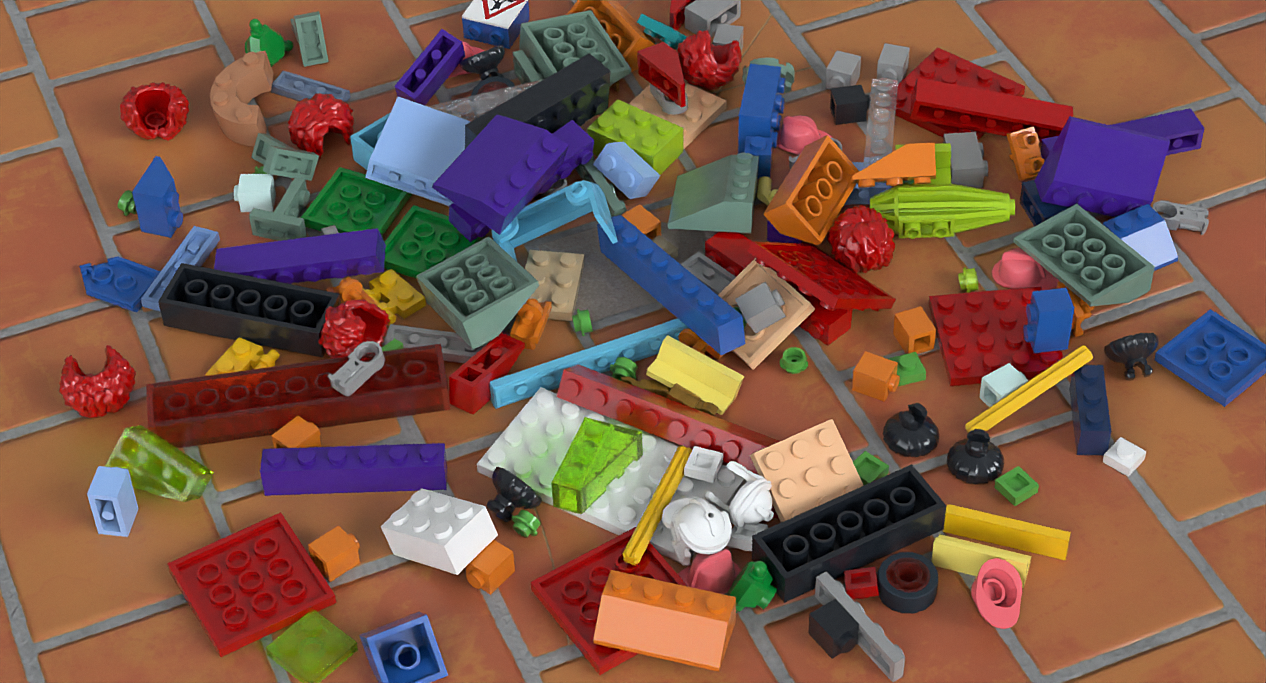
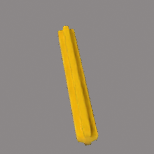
M1081 345L965 424L967 432L969 433L974 429L988 431L1093 359L1091 351L1085 345Z
M682 445L677 448L623 552L624 562L637 565L641 560L662 519L664 508L670 503L684 476V467L692 452L690 447L686 448Z

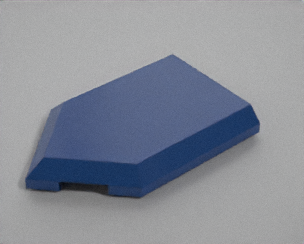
M119 256L107 259L108 262L91 266V263L80 265L87 295L133 312L140 310L142 307L141 298L161 272Z

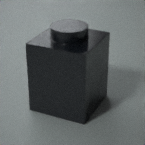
M862 85L831 88L830 111L835 125L866 121L867 110L871 109V101L869 95H865Z
M836 599L809 614L808 633L831 658L851 651L858 644L859 624Z

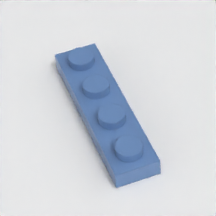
M194 226L141 298L142 306L160 311L158 301L180 264L184 263L201 267L220 241L219 232Z

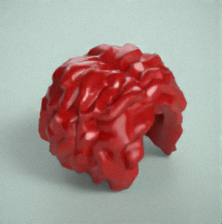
M699 30L697 34L690 35L678 45L676 51L679 55L683 77L687 83L705 87L708 90L719 89L734 81V75L739 71V64L742 61L741 49L737 40H733L726 45L715 46L711 44V35L708 30Z
M152 82L149 85H141L136 88L132 86L130 91L123 96V102L120 104V118L139 137L155 139L159 136L168 141L173 139L181 131V128L186 125L189 101L182 94V90L175 85L170 86V84L165 85L164 82L159 84Z
M317 93L310 99L304 98L296 104L288 121L291 142L297 145L300 150L319 155L318 159H321L324 153L322 148L323 136L328 132L342 134L347 145H351L350 136L353 135L354 129L353 109L349 107L348 103L334 98L332 94Z
M864 205L848 208L838 218L833 220L834 225L829 229L830 233L827 234V240L832 247L831 253L835 255L836 261L843 263L846 268L853 269L855 273H867L871 269L876 271L877 269H882V266H889L895 250V243L893 241L895 233L893 229L888 227L887 219L882 217L880 212L874 208L870 209Z
M365 299L348 300L336 308L329 306L326 309L325 323L320 331L322 335L318 342L323 345L327 355L331 357L333 362L343 366L349 361L348 356L363 342L373 341L382 347L383 336L388 330L386 326L391 320L386 311L381 310L374 303L370 304ZM367 353L363 355L360 361L364 362V360L373 356L375 353Z
M107 345L105 348L107 360L104 363V369L96 375L91 373L85 374L72 355L65 359L61 372V381L59 382V392L63 395L64 404L73 407L81 416L98 418L99 416L104 417L107 412L116 413L130 399L129 395L136 382V371L110 345Z

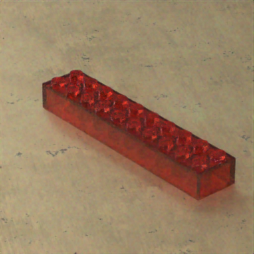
M441 344L383 351L385 358L383 367L375 372L350 396H345L334 389L328 377L329 373L334 375L349 361L348 356L146 384L148 430L153 450L155 452L273 435L298 415L307 422H313L318 428L450 410L448 384ZM376 353L365 354L361 357L360 361L369 362Z

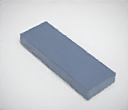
M287 71L281 72L272 83L271 93L301 101L304 98L310 99L317 93L332 94L334 98L340 99L343 102H347L351 98L350 90Z

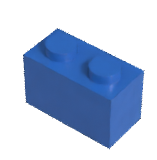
M1067 288L1033 291L1031 303L1026 306L1028 324L1023 327L1025 341L1030 342L1033 353L1068 349L1074 306Z

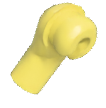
M763 176L758 181L757 198L766 205H769L778 189L771 191L772 180L767 176Z

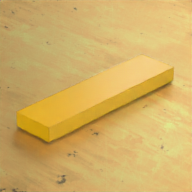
M951 504L946 506L943 532L1066 560L1071 532Z

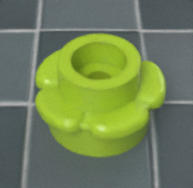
M964 267L963 273L958 274L961 290L967 289V293L979 290L975 268L967 269Z

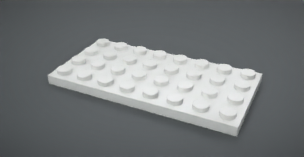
M540 387L476 465L478 473L492 478L496 467L504 468L529 485L541 496L543 502L616 535H621L637 527L679 446L633 426L560 399L556 393ZM721 465L714 483L683 476L670 503L682 498H702L708 502L705 495L707 491H710L723 503L730 505L736 493L746 483V480L724 465ZM661 519L650 543L661 555L680 563L674 552L672 544L674 538L671 528H667ZM690 549V554H691L690 560L692 559V557H693V556L695 555V553H696L695 551H693V550H691V549Z

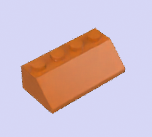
M577 0L568 14L591 10L630 66L631 72L638 70L637 51L656 45L655 40L643 32L644 29L616 0Z
M826 135L804 147L763 215L780 234L819 245L824 240L834 223L833 220L837 218L857 184L853 183L852 175L858 173L859 170L834 141Z
M611 570L602 593L593 641L594 644L719 672L736 622V597Z

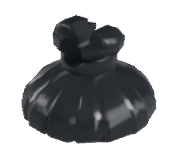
M499 45L466 58L460 62V66L464 71L479 74L481 81L489 78V75L492 77H504L497 68L505 54L504 46Z
M1154 333L1124 336L1106 345L1104 353L1110 360L1125 364L1126 371L1124 376L1126 380L1131 381L1135 379L1133 367L1137 366L1141 368L1144 377H1149L1153 369L1148 365L1146 359L1156 350L1159 342L1158 336Z
M920 403L908 405L909 411H900L890 417L883 428V440L889 449L906 457L925 456L934 450L939 442V429L932 419L927 416L926 408Z
M974 429L967 434V438L959 440L949 449L947 466L957 479L969 484H984L997 479L1001 475L1004 467V457L1001 450L994 443L990 442L989 434L985 430Z
M501 467L495 468L492 479L498 494L494 500L490 499L487 502V508L497 514L496 516L504 522L511 521L512 513L516 508L534 509L540 506L542 503L541 496L510 471Z

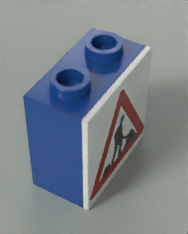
M473 0L462 15L464 38L495 46L502 45L504 48L510 49L520 34L521 23H526L530 20L529 0Z

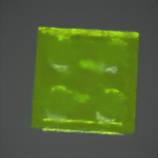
M315 610L305 614L266 647L267 656L302 683H320L358 650L355 640Z

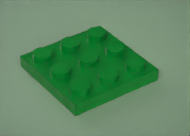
M339 167L301 218L304 219L305 227L318 231L332 225L336 226L338 233L378 228L381 236H383L410 199L412 193L365 178L366 174Z
M413 205L385 240L384 268L416 278L420 273L483 240L486 235L477 237L472 242H469L449 222V216Z

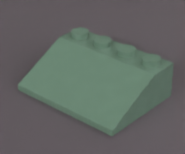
M591 10L521 23L519 49L524 51L527 58L533 60L536 72L541 73L543 79L589 53L611 71L610 86L631 73L630 66Z
M750 153L729 155L677 176L668 220V229L751 233L758 186L759 156H753Z
M1078 204L1013 239L1017 246L1090 307L1130 303L1151 289L1155 266Z
M489 236L416 276L426 302L473 350L486 345L490 340L499 336L540 286L538 281Z

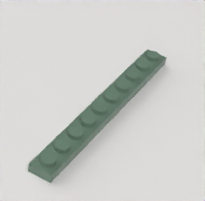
M523 50L513 52L514 73L525 90L544 80L542 74L536 72L533 60L527 58ZM594 156L586 164L577 166L575 169L582 180L596 183L600 186L605 194L611 217L622 215L627 211L625 203L622 200H618L614 186L611 183L608 184L605 175L593 165L595 162Z

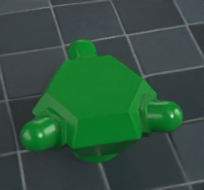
M258 19L250 21L251 36L245 42V52L256 53L266 51L272 68L284 57L285 52L293 49L294 44L290 40H284L280 33L268 25H262Z
M763 561L747 562L728 590L727 595L736 597V613L745 607L755 608L756 605L764 610L774 597L777 588L771 585L773 579Z

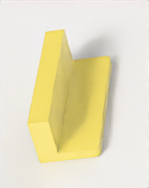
M668 335L662 341L657 358L648 367L646 372L647 376L670 388L677 383L701 397V401L713 403L719 408L717 413L723 415L735 400L744 379L743 375Z
M939 534L933 543L931 562L936 567L978 576L981 566L988 560L995 558L1006 560L1019 573L1022 588H1024L1032 556Z

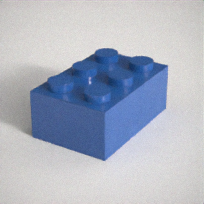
M750 64L739 111L738 153H744L746 136L773 138V148L777 147L778 132H775V130L780 131L781 115L779 113H784L785 98H782L780 93L784 94L786 78H781V67L758 64Z

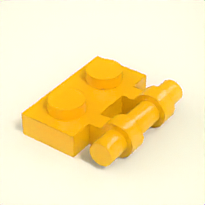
M392 269L369 281L370 290L362 288L378 304V307L389 315L391 320L389 325L396 321L395 314H399L405 319L426 306L425 297Z
M239 337L205 374L208 383L230 392L238 384L237 391L241 395H246L260 384V378L265 373H269L275 367V361L280 355L274 349H271L265 355L262 346Z

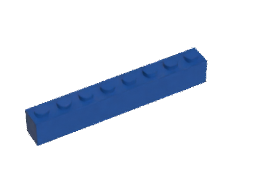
M621 214L611 217L618 240L614 244L601 225L597 224L601 253L716 352L723 355L746 344L743 316Z

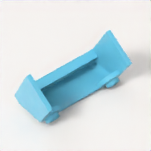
M585 180L575 182L525 206L500 235L491 230L493 240L515 261L517 259L514 248L592 211L613 244L618 242L604 192L598 184Z

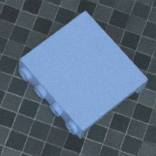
M397 97L369 159L365 178L447 206L451 205L453 202L433 189L432 185L465 150V125L471 121Z

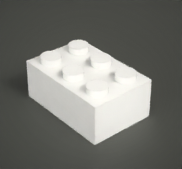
M423 488L414 493L410 500L399 510L395 511L380 526L394 555L456 575L498 536L486 506Z

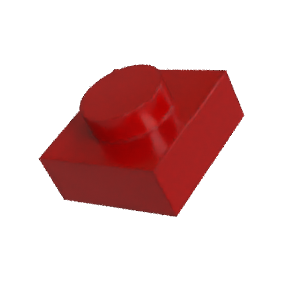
M876 567L844 571L845 589L851 599H866L879 596Z

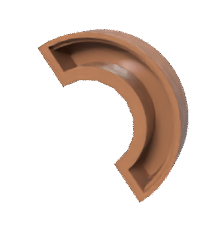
M266 51L246 53L242 58L228 65L216 76L210 91V102L221 130L232 141L246 146H255L258 133L266 134L267 126L259 105H248L254 97L261 93L269 92L272 89L273 70Z

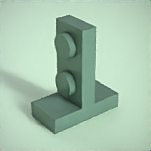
M319 11L296 15L294 19H290L292 30L299 44L303 66L329 62Z
M258 133L251 158L264 165L263 171L267 174L290 178L299 177L312 181L319 155L313 152L296 150L268 134Z
M294 178L274 212L256 208L252 209L249 214L252 235L278 241L307 237L304 219L299 218L301 210L308 205L310 199V192L307 191L304 178Z

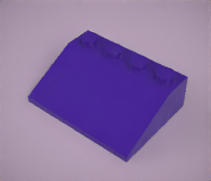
M497 114L433 183L432 188L500 235L563 164L569 145L546 129Z
M1069 116L1034 180L1042 202L1065 207H1072L1078 204L1085 211L1112 217L1120 216L1146 204L1151 205L1170 140L1164 137Z

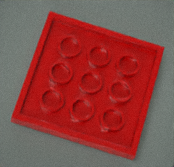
M937 47L881 100L880 109L941 137L949 133L976 132L977 139L979 140L986 132L910 119L911 95L917 78L1020 97L1025 93V86Z
M752 241L747 251L756 257L755 261L758 264L767 268H773L777 271L776 275L779 278L788 282H794L799 286L798 290L808 296H815L820 300L819 304L828 310L843 309L850 311V309H858L864 311L865 309L879 311V309H891L896 301L894 297L851 269L846 268L845 265L836 261L813 244Z
M1041 286L929 296L928 304L934 327L936 328V335L950 386L981 384L982 377L1008 363L1016 370L1022 372L1027 380H1030L1063 358L1061 350L1033 353L1030 342H1026L1024 339L1023 327L1028 324L1026 306L1031 303L1032 292L1041 291Z
M281 512L167 563L170 574L220 657L337 603L334 592Z
M636 527L531 581L533 593L599 675L638 655V653L594 644L593 641L602 593L611 570L687 586L650 542L637 565L624 562L623 552Z

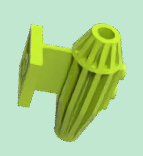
M951 143L935 144L936 179H931L930 184L915 185L914 183H905L870 197V209L874 208L880 212L882 217L887 219L888 227L893 229L899 238L954 237L955 233L1010 221V216L1015 215V199H1010L1009 193L952 184L950 169ZM895 145V150L904 145Z

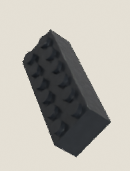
M590 53L466 124L465 149L497 114L546 129L552 134L571 120L577 125L582 126L589 119L602 114L608 109L611 71Z
M181 263L158 303L164 326L237 340L240 337L257 345L323 358L326 350L318 341L322 335L320 331L325 323V312L329 306L333 308L338 307L341 304V299L338 293Z
M911 464L752 535V561H763L766 564L773 579L771 585L777 588L776 593L785 603L815 589L816 577L826 571L835 580L843 576L846 570L859 569L943 530L946 504Z

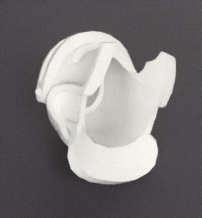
M730 461L726 467L743 477L746 483L736 493L730 505L723 503L710 491H707L705 495L706 500L720 511H726L729 514L730 522L736 528H742L745 524H756L763 520L770 521L774 515L771 511L772 497L769 492L772 487L771 481H767L764 477L754 474L735 461Z
M682 498L668 504L663 510V524L667 528H671L674 538L672 543L674 552L683 566L691 565L690 549L696 553L710 555L720 552L727 546L731 537L732 526L729 514L726 511H719L714 505L702 498Z

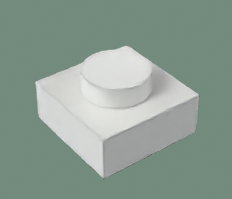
M1120 437L1104 454L1103 463L1129 477L1145 460L1146 451Z
M694 446L684 467V476L714 483L723 463V453Z
M756 523L745 524L742 528L734 526L727 546L743 551H752V535L768 529V525Z

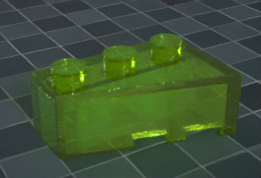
M585 417L551 482L553 507L583 514L606 492V487L615 478L619 479L623 476L625 469L633 461L637 462L643 456L642 432Z
M142 425L124 429L104 466L128 469L133 488L149 491L151 494L182 502L200 499L214 472Z

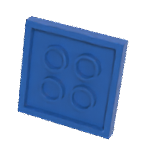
M1210 309L1155 353L1154 361L1225 407L1266 373V344Z

